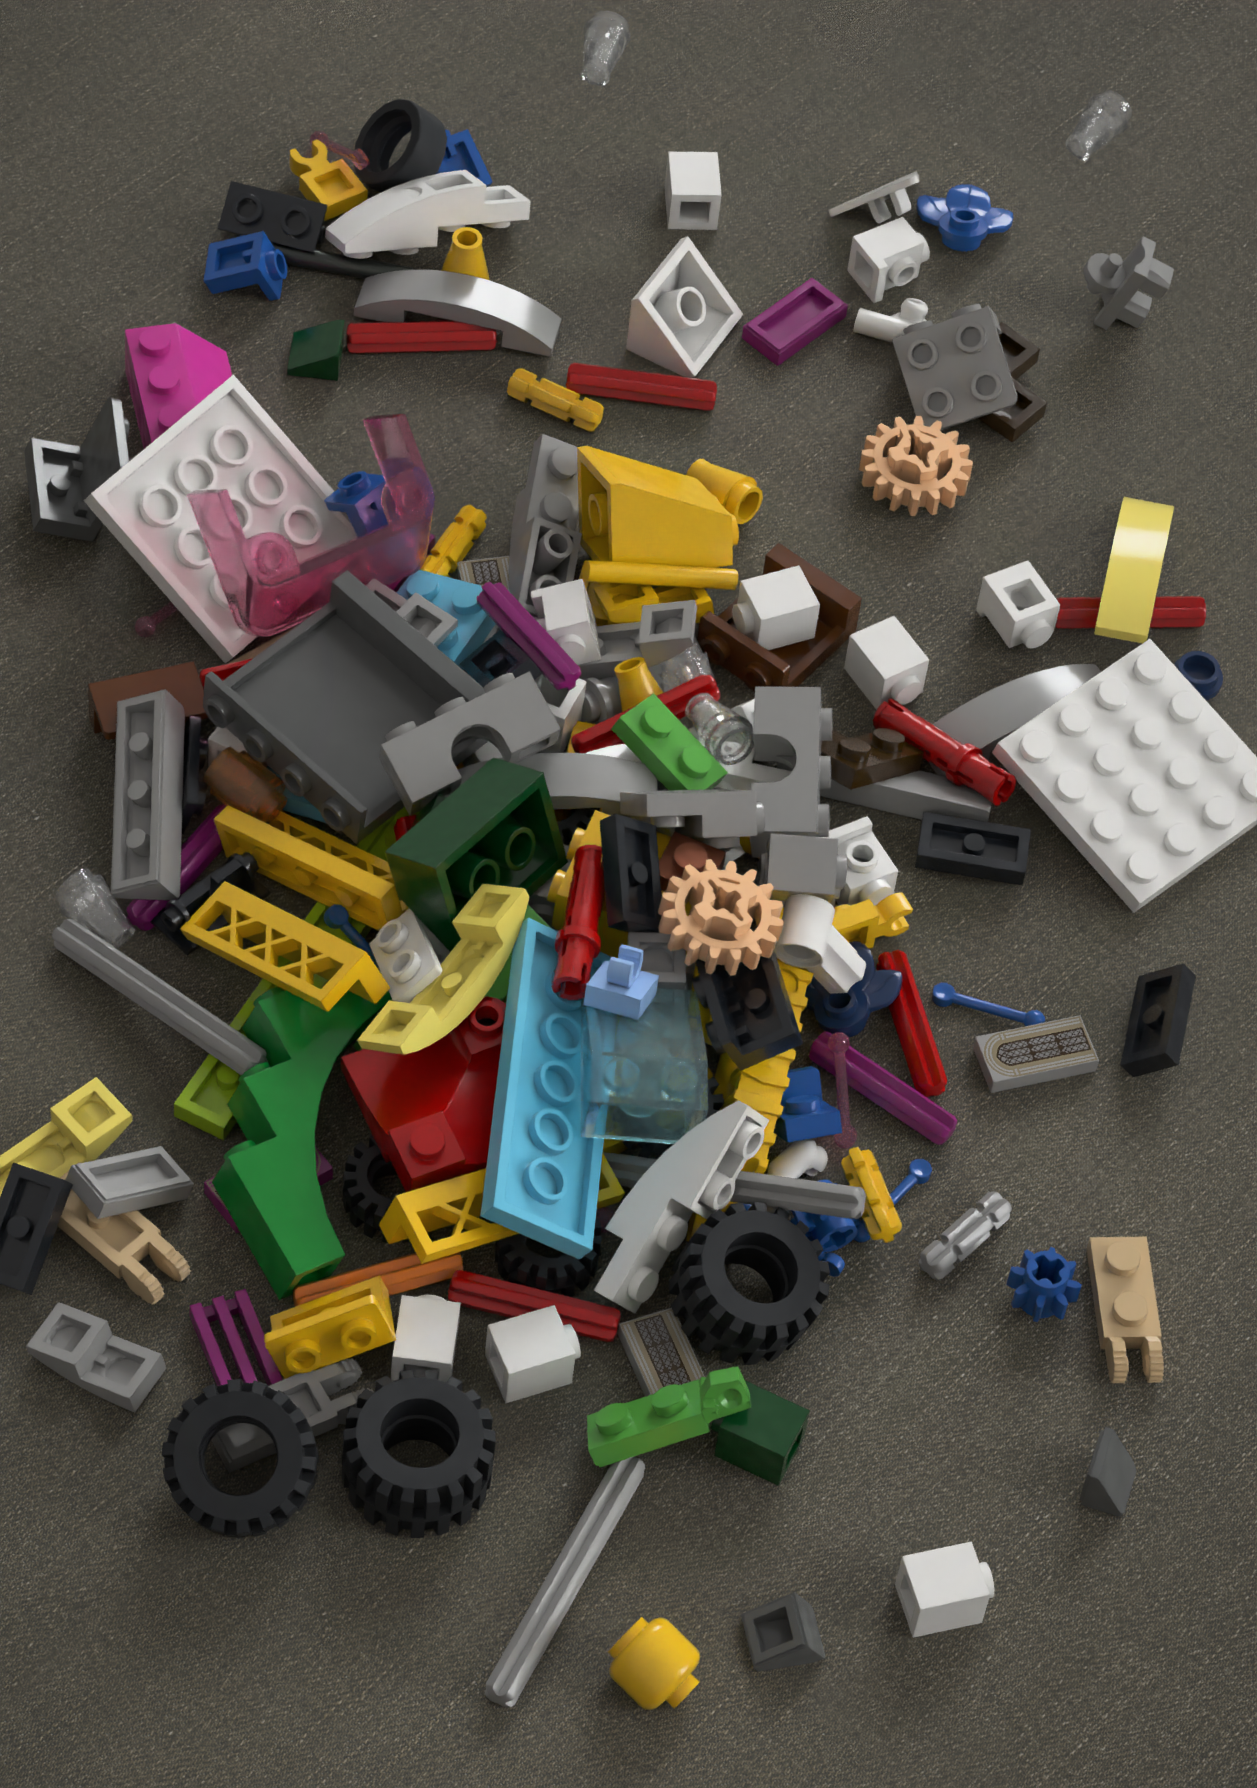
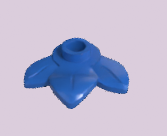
M971 184L952 187L948 191L946 198L922 195L917 199L916 209L920 218L927 223L938 226V230L942 234L943 244L953 250H975L979 248L981 240L987 234L1005 232L1013 223V213L1011 211L990 207L988 193Z

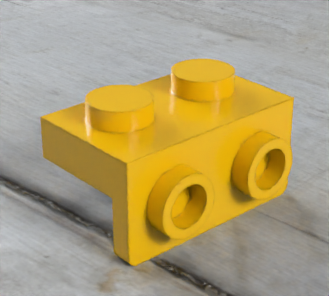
M379 1275L271 1315L272 1331L264 1335L265 1347L284 1379L299 1373L315 1371L396 1341L388 1289Z

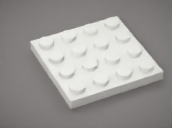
M234 374L84 500L88 507L225 664L361 545L346 512L329 511L324 502L334 490Z
M1151 639L1145 641L999 741L992 752L1133 913L1257 825L1256 755Z

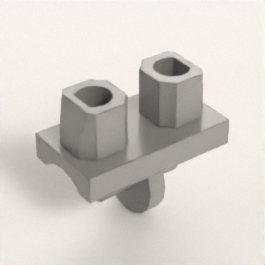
M1143 236L1124 261L1116 253L1110 255L1096 253L1088 259L1083 267V275L1088 283L1087 288L1092 294L1101 293L1104 301V307L1095 317V325L1107 330L1117 318L1138 328L1145 320L1152 302V297L1139 292L1138 289L1159 299L1167 292L1171 284L1174 268L1153 258L1156 242Z

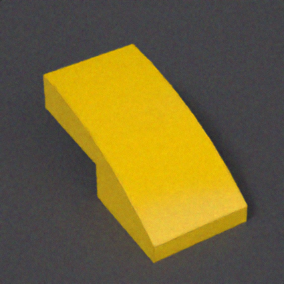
M607 583L593 587L595 598L609 621L619 624L640 622L642 605L695 600L697 605L695 623H699L700 618L707 611L714 614L712 600L704 588L661 586L653 589L651 585Z

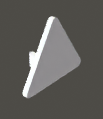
M916 171L829 209V214L833 217L868 203L875 221L882 223L891 218V213L885 203L886 199L891 198L895 212L900 216L911 210V203L905 188L918 183L919 175Z

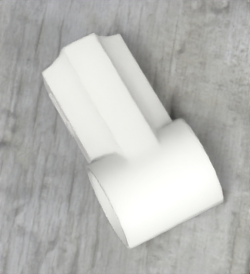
M808 894L791 895L786 899L781 919L784 921L779 940L776 941L774 948L776 957L786 964L806 968L809 972L814 973L813 976L830 994L847 993L852 985L863 979L866 962L832 925L835 914L833 905L822 898Z

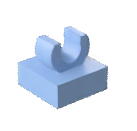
M621 944L618 958L611 957L610 961L605 960L586 984L583 1005L638 1020L656 996L659 975L641 971L643 950Z

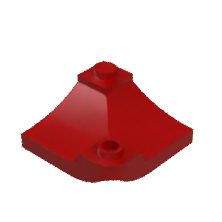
M484 996L476 1008L456 1028L432 1045L419 1051L403 1055L362 1049L341 1057V1070L386 1163L392 1162L406 1192L482 1170L487 1166L506 1003L497 998ZM488 1018L496 1023L491 1026H484L477 1021Z

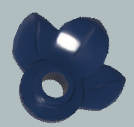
M851 941L849 943L866 962L864 976L861 981L852 985L847 993L830 994L813 976L805 993V997L808 998L805 1008L814 1011L819 1027L840 1039L850 1038L860 1033L866 1026L870 1013L893 1003L899 995L902 986V973L900 971H875V963L870 949L859 941Z

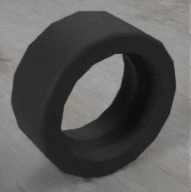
M397 99L384 104L372 114L363 126L355 143L353 164L356 175L366 185L381 193L411 180L436 174L446 151L447 136L444 124L435 115L411 100ZM411 131V137L406 150L398 161L389 167V160L395 147Z

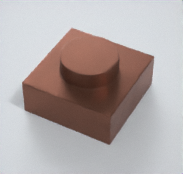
M674 831L659 860L661 890L666 892L669 879L672 876L682 878L684 868L689 864L699 872H703L706 860L712 859L717 870H722L726 852Z

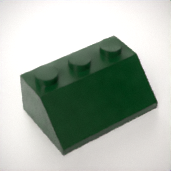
M494 757L385 851L398 897L450 952L461 940L452 921L482 884L525 888L530 897L556 874L558 869H561L568 863L544 772Z

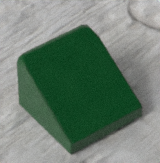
M334 320L293 332L287 375L338 381L344 345L345 320Z

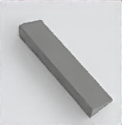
M166 689L117 702L111 895L114 898L171 900L180 897L185 711L183 705Z
M778 762L777 768L793 771L789 766ZM920 770L852 790L831 779L830 789H820V796L920 820H922L923 812L988 822L992 806L989 800L970 787L955 785L946 776Z

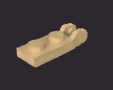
M69 1171L60 1178L65 1180ZM71 1189L58 1227L117 1278L123 1277L129 1288L136 1295L140 1296L142 1300L153 1305L163 1298L165 1294L157 1278L139 1263L148 1254L155 1265L174 1281L181 1282L190 1274V1266L187 1263L188 1261L184 1259V1256L161 1237V1230L139 1211L136 1210L97 1219L73 1189Z
M1147 1236L1090 1237L1087 1245V1258L1100 1349H1105L1109 1380H1111V1383H1125L1129 1372L1126 1349H1141L1145 1379L1148 1383H1159L1163 1380L1164 1376L1162 1335Z

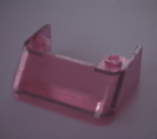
M405 414L378 415L363 419L386 482L381 494V504L388 524L304 561L298 562L291 543L278 533L263 532L246 539L227 489L195 490L187 494L234 620L243 632L252 636L267 637L302 623L330 601L332 581L347 570L365 586L373 578L387 586L416 573L423 566L428 552L435 496Z

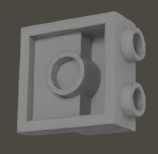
M706 789L620 792V814L637 816V820L656 825V827H675V832L691 836L692 839L715 848L740 847V837L762 835L764 832V807L761 801H757L756 791Z

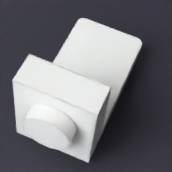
M407 909L397 919L386 923L380 929L376 938L369 943L381 974L390 986L389 993L392 1000L409 1003L417 994L441 975V963L450 953L410 909Z

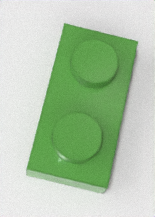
M654 693L622 715L611 728L669 791L713 789L728 773Z

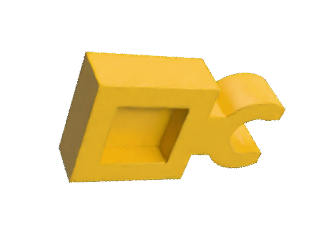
M316 139L312 141L313 158L302 157L294 148L290 150L289 166L291 171L299 177V190L305 198L328 206L324 221L348 212L367 200L368 190L343 158L329 163L326 146Z
M895 893L884 898L875 906L868 899L851 906L843 904L835 907L832 925L848 942L859 941L870 949L874 947L875 938L883 935L893 937L907 931L909 924L904 916L911 914L913 908L903 893Z

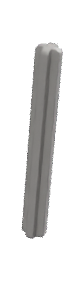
M66 919L60 927L54 929L52 938L54 939L56 949L240 1075L255 1065L268 1062L265 1049L75 920Z
M603 1152L620 1185L633 1188L642 1175L657 1160ZM740 1171L735 1180V1191L730 1202H742L751 1205L754 1202L766 1203L767 1207L772 1208L779 1207L786 1210L858 1219L864 1213L866 1194L861 1187Z
M631 1457L613 1463L608 1468L487 1680L485 1695L490 1701L498 1703L505 1708L512 1707L517 1702L644 1477L645 1464L641 1459Z

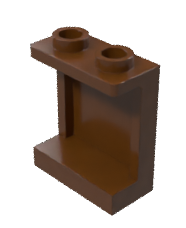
M780 543L766 554L763 575L800 566L820 603L814 638L772 650L765 649L736 629L732 608L733 605L737 604L738 598L719 616L707 611L700 618L697 641L705 658L715 665H721L743 680L754 692L755 686L798 687L851 634L856 632L862 601L860 596Z

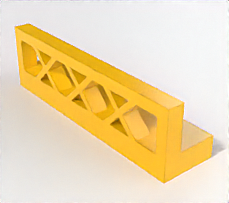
M264 804L253 816H250L227 805L214 818L227 858L234 853L242 855L244 852H248L258 863L259 869L256 872L328 907L335 904L342 905L348 911L349 917L380 931L386 923L397 919L409 909L402 900L399 901L387 861L274 807Z
M226 881L191 916V919L180 928L185 937L191 942L327 1012L331 1010L348 990L376 1004L390 989V986L366 951ZM221 914L229 924V926L213 931H206ZM243 938H247L258 945L243 950ZM278 956H282L294 963L278 967ZM314 974L329 980L322 989L313 985Z
M603 1153L599 1182L601 1190L598 1191L597 1209L618 1203L625 1195ZM486 1168L396 1195L379 1223L388 1244L409 1239L421 1264L519 1233L497 1223L491 1224L477 1218L481 1215ZM455 1224L450 1237L432 1242L427 1232ZM463 1228L468 1230L466 1232L461 1233Z

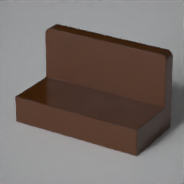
M194 661L88 684L89 719L94 733L102 732L107 740L116 739L117 702L164 689L183 705L185 723L190 715L201 717V720L209 718L203 708L204 689Z

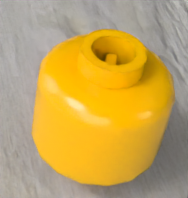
M640 1617L608 1651L614 1658L609 1668L611 1678L645 1710L655 1709L664 1701H667L675 1709L700 1682L691 1674L699 1664L700 1653L698 1649L665 1618L658 1617L648 1623L643 1617Z

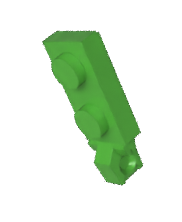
M739 1367L711 1371L707 1377H701L700 1380L697 1379L682 1385H668L659 1389L654 1394L627 1403H613L605 1406L599 1412L587 1415L588 1451L595 1466L599 1465L600 1468L710 1432L709 1423L711 1421L751 1408L750 1392Z

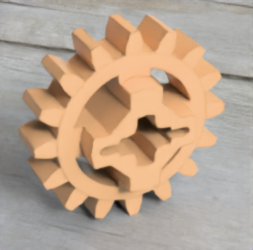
M916 416L913 424L907 425L901 417H895L893 429L880 423L877 425L876 436L867 435L859 464V470L864 472L862 485L863 487L874 486L872 498L875 501L886 497L891 500L889 510L891 511L897 510L902 504L908 506L910 516H916L919 507H925L931 515L937 514L940 502L944 506L952 508L955 505L956 496H964L966 494L973 461L968 460L969 446L965 444L957 445L959 433L956 430L947 434L942 433L941 421L937 420L931 427L924 426L922 416Z
M708 859L705 862L703 872H699L690 864L686 865L682 878L672 876L669 879L666 893H663L658 909V914L662 915L658 927L659 933L671 934L667 948L670 951L685 949L687 954L684 963L688 966L695 963L698 959L705 961V970L708 974L714 972L717 964L724 965L730 976L736 975L740 962H743L751 970L756 969L761 956L771 957L784 921L779 919L783 908L782 901L770 900L774 889L773 885L768 883L757 886L754 883L757 871L751 869L744 875L736 873L737 868L734 861H729L725 870H717L712 859ZM688 902L691 905L689 916L685 912V905ZM752 918L755 919L757 926L754 932L750 929L753 921Z

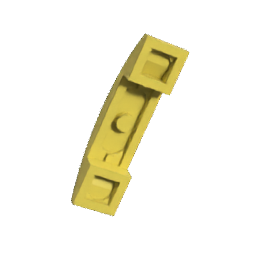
M1128 497L1123 498L1102 592L1095 635L1142 644L1147 641L1174 506Z
M482 884L452 921L461 940L441 963V975L417 994L410 1003L389 1000L357 1041L361 1048L405 1055L432 1045L456 1028L482 1001L502 971L517 940L529 901L526 889Z
M95 1077L51 1107V1121L0 1155V1196L13 1163L60 1178L70 1170L71 1165H75L78 1162L84 1163L96 1160L133 1121L132 1114Z

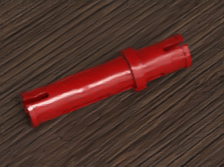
M892 698L888 699V703L884 701L875 712L873 718L875 729H892L904 735L905 742L924 751L922 758L944 771L947 779L955 785H966L997 806L1001 802H1006L1013 793L1016 786L1015 776L988 761V759L982 756L981 749L973 744L958 742Z
M584 845L576 850L564 926L557 932L554 944L555 950L558 953V960L551 987L554 993L559 992L561 989L559 997L567 1000H579L585 997L586 984L591 976L593 959L598 957L601 948L598 925L604 901L605 885L603 859L601 862L602 847L597 845Z

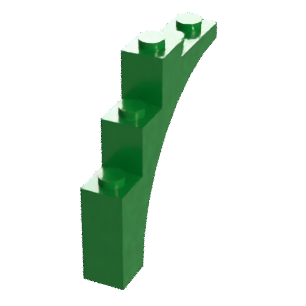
M275 987L264 992L254 1001V1009L242 1027L248 1039L265 1049L268 1062L253 1066L238 1079L240 1084L227 1105L246 1136L247 1141L234 1146L223 1156L225 1162L214 1177L212 1184L279 1300L293 1295V1290L298 1285L330 1277L345 1256L327 1216L316 1173L315 1127L321 1093L334 1063L348 1047L358 1040L389 1000L393 1001L389 990L376 1004L348 990L331 1010L327 1012L280 987Z

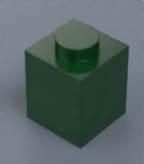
M745 1380L750 1392L751 1408L713 1420L711 1429L718 1432L714 1456L779 1486L804 1440L810 1410Z

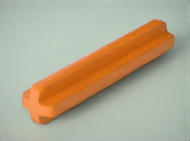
M458 1252L421 1264L417 1254L412 1253L298 1285L293 1290L294 1306L296 1307L379 1275L388 1289L389 1296L446 1281L452 1278L455 1271L463 1270L462 1256Z

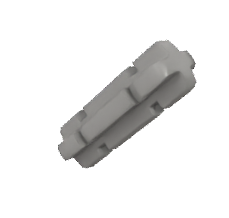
M996 1191L986 1193L976 1202V1209L970 1208L940 1235L941 1241L934 1240L921 1252V1258L918 1262L921 1269L927 1272L932 1279H943L955 1268L954 1262H962L991 1236L990 1230H997L1009 1219L1012 1207L1008 1200L1004 1199Z

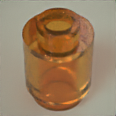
M231 746L227 747L216 757L203 778V781L211 787L210 793L224 805H229L267 824L271 823L280 814L288 800L283 795L286 786L281 778L262 763L253 759L245 750L237 752Z

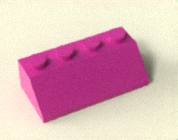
M176 323L125 329V372L143 448L145 449L232 376L226 351Z

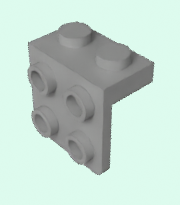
M980 304L963 307L952 312V318L934 325L931 320L916 323L903 330L905 335L892 339L916 416H922L924 426L931 427L938 420L942 422L941 430L1012 407L1017 402V392L998 335L1002 332L997 316L989 306L981 308Z

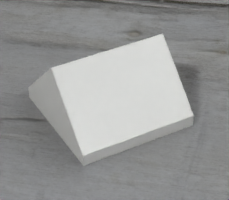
M688 236L679 240L631 300L626 349L683 377L693 378L740 320L743 313Z

